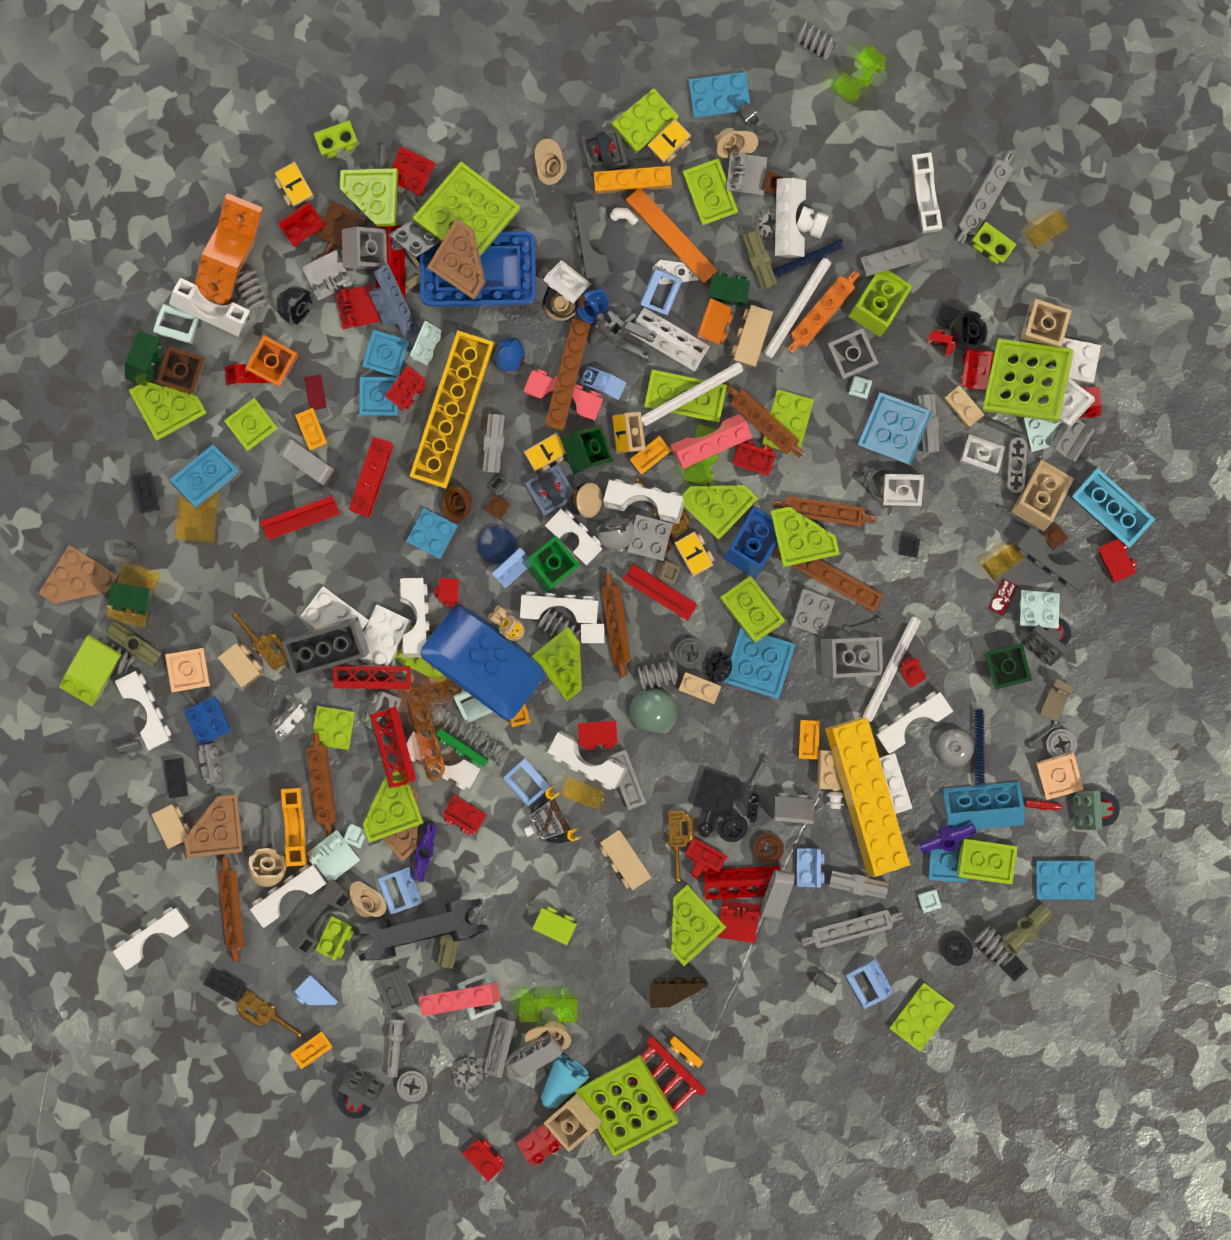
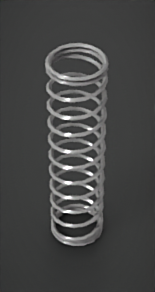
M441 705L436 710L431 719V722H433V724L437 722L436 726L439 725L442 718L448 712H450V716L446 724L444 725L443 730L446 728L447 724L455 716H457L453 727L449 731V734H451L455 726L463 720L462 726L457 735L455 736V738H457L460 732L469 724V729L464 738L462 739V742H464L467 735L473 729H476L475 734L472 740L469 742L468 746H470L473 740L480 733H482L481 739L474 750H477L480 743L486 737H488L487 744L482 750L481 755L484 753L486 748L493 741H495L493 749L487 756V759H489L493 751L499 745H501L500 751L494 759L493 763L496 762V765L498 766L503 764V762L506 760L510 752V749H508V747L502 750V743L496 745V740L494 739L490 741L489 735L483 737L484 732L480 731L477 733V727H473L470 730L471 723H467L464 725V718L458 721V714L452 716L451 710L445 713V706Z

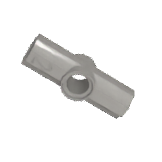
M934 394L918 396V406L932 412L922 436L923 453L940 452L938 439L939 419L938 415H936Z
M488 414L487 433L484 437L483 451H485L483 472L499 473L501 453H503L504 415Z
M833 870L829 887L847 890L849 893L857 895H869L886 899L889 886L887 882L869 879L867 876L853 873L851 875Z

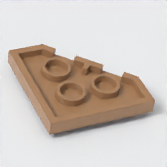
M456 219L427 268L472 299L477 298L486 282L474 229L460 219Z
M69 545L39 594L57 604L107 593L110 591L111 582H115L119 576Z
M411 786L416 803L419 806V793ZM418 825L381 839L404 861L417 849Z
M237 795L217 796L183 839L185 858L243 852Z

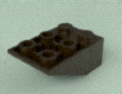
M692 977V981H685L684 978H673V981H665V978H654V982H650V1008L672 1007L706 988L708 982L707 980L704 981L703 977Z

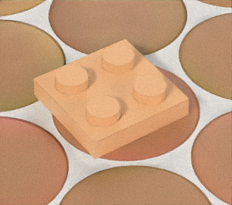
M204 648L165 654L172 692L210 686Z
M1073 752L1036 762L1046 800L1084 790Z

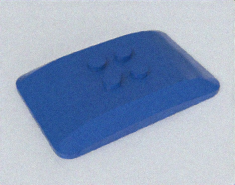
M501 232L480 256L486 283L476 299H472L427 268L442 242L420 255V297L426 306L489 307L527 305L534 302L536 298L535 237L530 232Z
M455 606L420 650L423 660L504 720H512L546 676L542 666L528 652L514 641L504 637L498 629L463 606Z

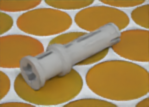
M388 1018L390 1024L389 1034L386 1037L389 1040L386 1077H398L400 1042L404 1039L402 1030L405 1019Z

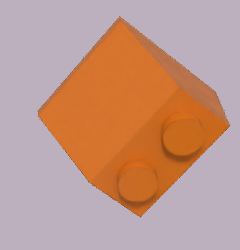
M710 298L697 338L718 346L720 341L724 342L727 331H724L726 323H731L734 314L730 312L731 307Z
M263 335L245 369L280 387L290 373L299 354Z

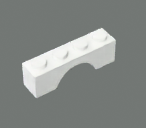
M931 152L912 155L910 159L921 233L941 231L942 222L935 192Z
M796 178L777 179L775 256L786 258L804 257L805 238L797 228L796 211L799 204L806 200V180Z
M182 278L176 284L169 305L239 337L250 312V310L233 302L229 305L212 303L200 293L197 285Z
M615 479V481L609 480L603 500L605 507L624 511L630 504L636 501H647L658 509L660 520L677 524L680 522L685 504L684 498L679 493L670 492L669 494L659 488L647 489L637 483L629 485L619 479Z
M423 578L400 579L399 582L400 602L408 605L414 611L416 624L411 631L402 636L403 658L421 657L420 650L427 641L426 633H429V621H425V614H428V602H424V595H427V584H424Z
M526 592V595L521 597L520 618L540 620L542 614L547 609L554 606H563L573 612L577 623L597 624L598 601H595V597L583 596V600L575 599L576 595H564V598H556L557 594L545 593V597L537 596V592Z
M134 671L116 680L115 683L123 698L135 699L146 709L147 723L140 734L147 749L152 750L170 741L172 733L168 725L164 726L161 720L164 717L160 708H155L153 703L155 698L151 690L147 691L144 685L147 683L144 675Z
M935 692L930 693L925 697L926 701L920 705L917 702L909 708V713L906 715L901 713L893 718L894 723L889 726L886 723L877 729L879 733L876 734V737L888 754H891L905 744V729L912 720L918 717H927L938 722L953 712L941 692L937 694Z
M413 731L407 742L411 761L415 762L416 759L421 761L422 767L429 771H432V769L439 772L438 776L447 781L449 778L456 781L455 785L463 790L466 787L471 788L481 768L476 767L466 759L456 765H444L438 762L431 751V740L416 731Z
M563 731L557 733L547 752L552 755L551 758L555 761H564L570 769L584 772L586 778L602 782L601 786L609 790L619 787L628 769L627 766L612 758L600 765L588 763L579 753L578 739Z
M309 864L305 865L299 870L301 874L296 877L291 875L283 881L285 883L284 886L281 888L274 887L267 892L270 896L264 900L260 897L252 903L254 907L250 910L263 928L281 916L279 906L281 899L287 892L302 890L311 895L327 884V881L315 864L312 866Z
M171 906L163 912L164 916L161 919H152L147 923L148 928L143 931L138 929L131 934L132 939L127 942L122 940L115 945L117 949L113 953L125 971L144 959L143 945L150 935L165 933L174 938L191 926L179 907L173 909Z

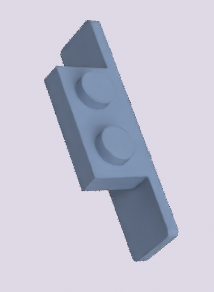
M385 264L374 272L380 288L372 289L369 294L384 326L398 324L405 340H409L419 333V329L389 265Z

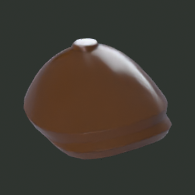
M453 485L443 495L442 512L448 520L454 523H461L470 513L472 496L465 487Z

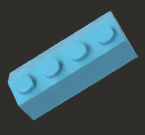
M1098 467L1072 496L1129 548L1155 520L1152 515Z

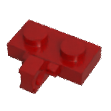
M695 838L684 855L693 860L691 865L695 866L691 873V877L697 880L702 871L707 873L710 869L718 874L728 857Z

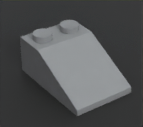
M882 637L821 639L822 678L883 675Z
M779 793V796H774L772 819L774 821L813 824V799H809V795L798 794V798H791L789 793Z

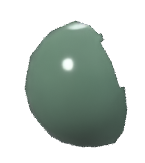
M658 687L646 688L632 699L629 707V718L636 729L667 733L676 723L678 706L674 697L666 690Z

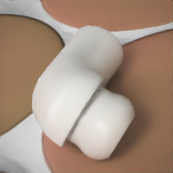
M616 207L610 213V218L613 221L626 219L632 226L639 221L628 208Z

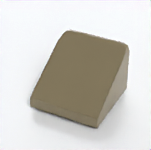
M658 560L653 577L674 585L681 567L665 560Z

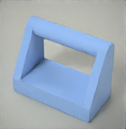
M654 268L641 298L640 305L668 315L683 280ZM661 276L674 281L663 308L650 304Z
M526 758L502 778L527 807L551 787ZM521 766L542 789L532 799L511 778V775Z
M410 867L377 879L390 915L423 903L416 883L412 879L413 875ZM392 877H395L405 905L399 908L395 907L385 881Z
M876 959L845 975L863 1009L888 998L894 993ZM862 971L865 972L878 997L869 1002L854 975Z

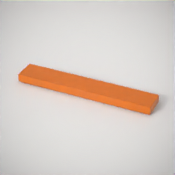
M637 189L625 200L702 284H705L712 277V274L715 275L718 272L642 189Z

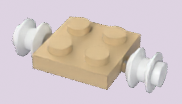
M819 750L817 789H832L834 792H829L826 795L830 798V802L826 804L829 805L830 809H841V805H845L841 802V798L845 796L843 793H840V790L843 789L832 751Z

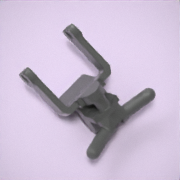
M609 310L606 312L605 318L602 313L597 314V325L589 338V343L595 344L599 336L603 334L619 349L646 361L650 351L624 340L623 336L629 332L652 343L657 333L634 324L637 317L635 313L623 322L617 314Z

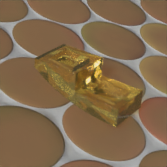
M1059 211L1028 230L1026 235L1036 249L1067 230L1070 226Z
M1016 542L1010 544L982 565L992 580H995L1025 558L1017 552Z
M567 779L561 797L600 810L606 792Z

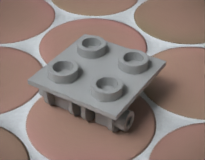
M738 151V153L730 152L726 190L764 195V191L761 189L766 172L767 157L747 155L744 151Z
M336 250L302 266L318 300L352 284Z
M636 515L633 525L634 537L628 545L627 552L663 561L673 524Z
M802 589L798 604H796L797 607L794 610L793 619L791 620V626L824 636L835 600Z

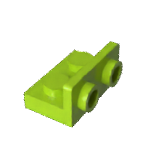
M331 916L315 951L331 958L333 961H336L337 958L341 959L346 949L343 945L346 940L350 941L354 933L351 930L353 925Z

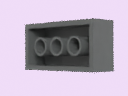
M358 616L287 637L281 642L293 678L357 660L370 653Z

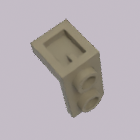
M407 252L420 271V264L417 259ZM413 273L407 278L405 285L409 291L420 285V273L418 275Z
M1054 679L1040 715L1053 721H1058L1069 694L1073 692L1074 686Z

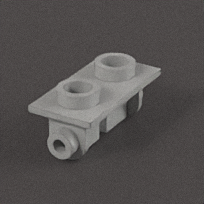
M298 699L290 702L285 709L286 711L281 716H277L272 722L271 728L282 738L284 735L287 736L295 727L291 723L292 719L299 723L307 715L308 709Z
M216 744L199 746L197 751L200 763H207V766L201 767L203 780H205L206 784L222 781V769L219 765V752Z

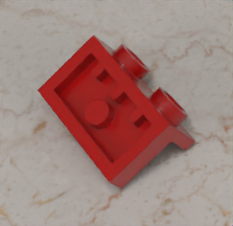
M310 202L305 203L278 222V225L293 247L325 226Z
M407 366L384 397L399 407V410L402 411L404 408L408 410L414 402L413 396L416 393L420 394L426 385L423 383L426 379Z
M454 795L442 816L445 817V822L452 826L454 824L461 827L460 831L470 836L471 833L476 834L487 814Z
M478 1138L462 1154L489 1182L497 1173L505 1168L503 1164L505 1160L499 1153L494 1154L490 1150L492 1146L486 1139L481 1140Z

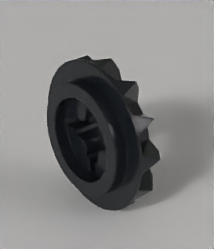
M722 652L712 654V657L707 659L708 663L705 666L707 672L705 675L713 682H723L732 671L731 658ZM715 664H719L722 670H716Z
M752 792V795L748 798L747 819H749V823H755L757 820L759 795L755 792Z
M730 813L729 816L723 817V820L718 823L719 827L717 829L719 836L724 841L736 842L746 835L748 823L739 814L733 815ZM735 823L737 828H733L730 831L728 826H732Z
M962 935L951 936L944 942L943 956L952 965H964L972 958V943ZM962 943L961 950L965 955L958 953L953 958L955 951L951 946L958 947Z

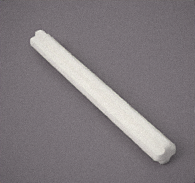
M822 258L765 349L764 354L767 357L773 358L830 267L831 262L828 259Z
M737 362L641 416L643 425H649L743 372L742 365Z
M914 616L911 617L863 714V718H868L869 722L873 720L921 622L920 619Z

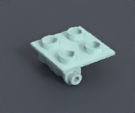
M424 321L410 354L412 359L427 366L433 357L436 344L440 341L442 330Z
M1024 417L1023 423L1027 430L1031 452L1050 447L1064 423L1061 421L1052 422Z
M1021 590L1019 604L1021 607L1020 626L1036 627L1039 624L1043 628L1058 629L1060 593Z
M337 830L307 853L310 857L309 861L313 865L316 864L328 881L331 878L336 880L360 861Z

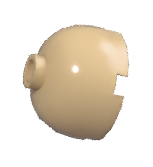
M263 848L256 850L255 854L250 856L248 861V874L251 880L262 887H271L279 883L286 872L285 857L277 854V851L274 849Z

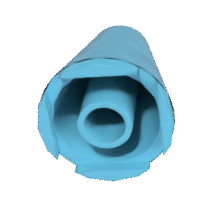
M563 1054L554 1060L541 1095L542 1104L548 1109H556L589 1078L588 1071L576 1060L570 1062L567 1060L568 1056Z

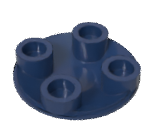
M490 527L479 537L478 551L481 557L488 563L503 564L515 553V538L504 527Z

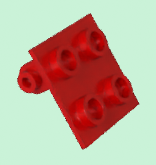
M400 146L391 169L398 170L399 186L407 190L411 189L413 193L421 196L429 176L435 168V162Z
M372 284L335 292L343 330L380 322L378 311L369 294L373 289Z
M722 900L720 920L727 928L717 938L755 943L761 905Z

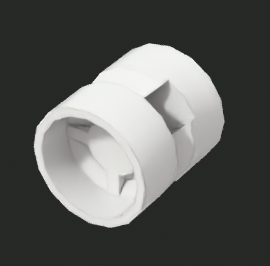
M804 206L797 223V228L803 233L809 231L811 236L820 239L829 215L821 212L816 214L813 209Z

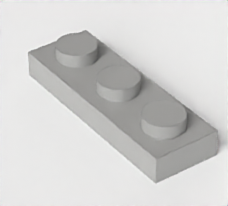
M916 242L860 259L866 276L921 261V255Z
M623 750L608 756L609 759L612 758L628 767L619 785L628 810L646 804L627 751Z
M497 1017L483 1073L502 1078L515 1026L514 1021Z

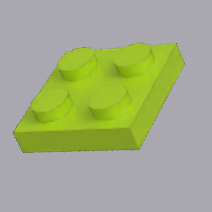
M255 398L224 420L247 452L278 429Z
M317 706L313 733H319L320 744L327 745V747L349 750L355 712Z

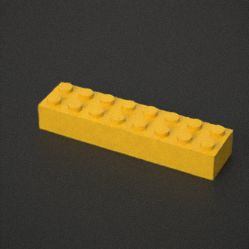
M457 330L410 473V478L440 488H448L495 345L494 342Z
M860 717L826 728V734L867 876L877 877L909 866V859L868 718Z

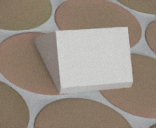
M969 434L959 462L996 475L999 472L1005 446Z
M885 474L883 476V505L921 506L924 475Z

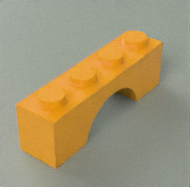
M670 166L594 172L595 194L615 193L629 189L654 190L672 188Z
M302 788L281 789L285 822L286 866L307 865Z

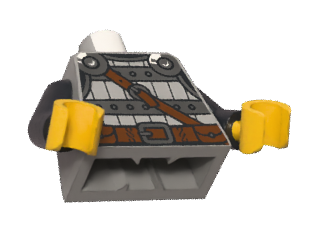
M553 785L536 799L531 808L530 815L533 823L523 829L528 838L539 833L541 839H545L548 843L562 844L579 840L581 836L576 837L574 835L578 828L571 829L556 800L560 793H552V788L555 787Z

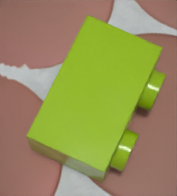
M549 906L546 909L542 907L532 929L568 945L577 925L574 922L575 918L566 914L562 917L556 914L558 910Z

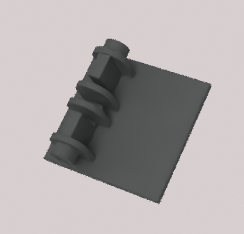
M413 220L388 235L393 239L391 247L394 250L404 248L414 258H417L441 242Z

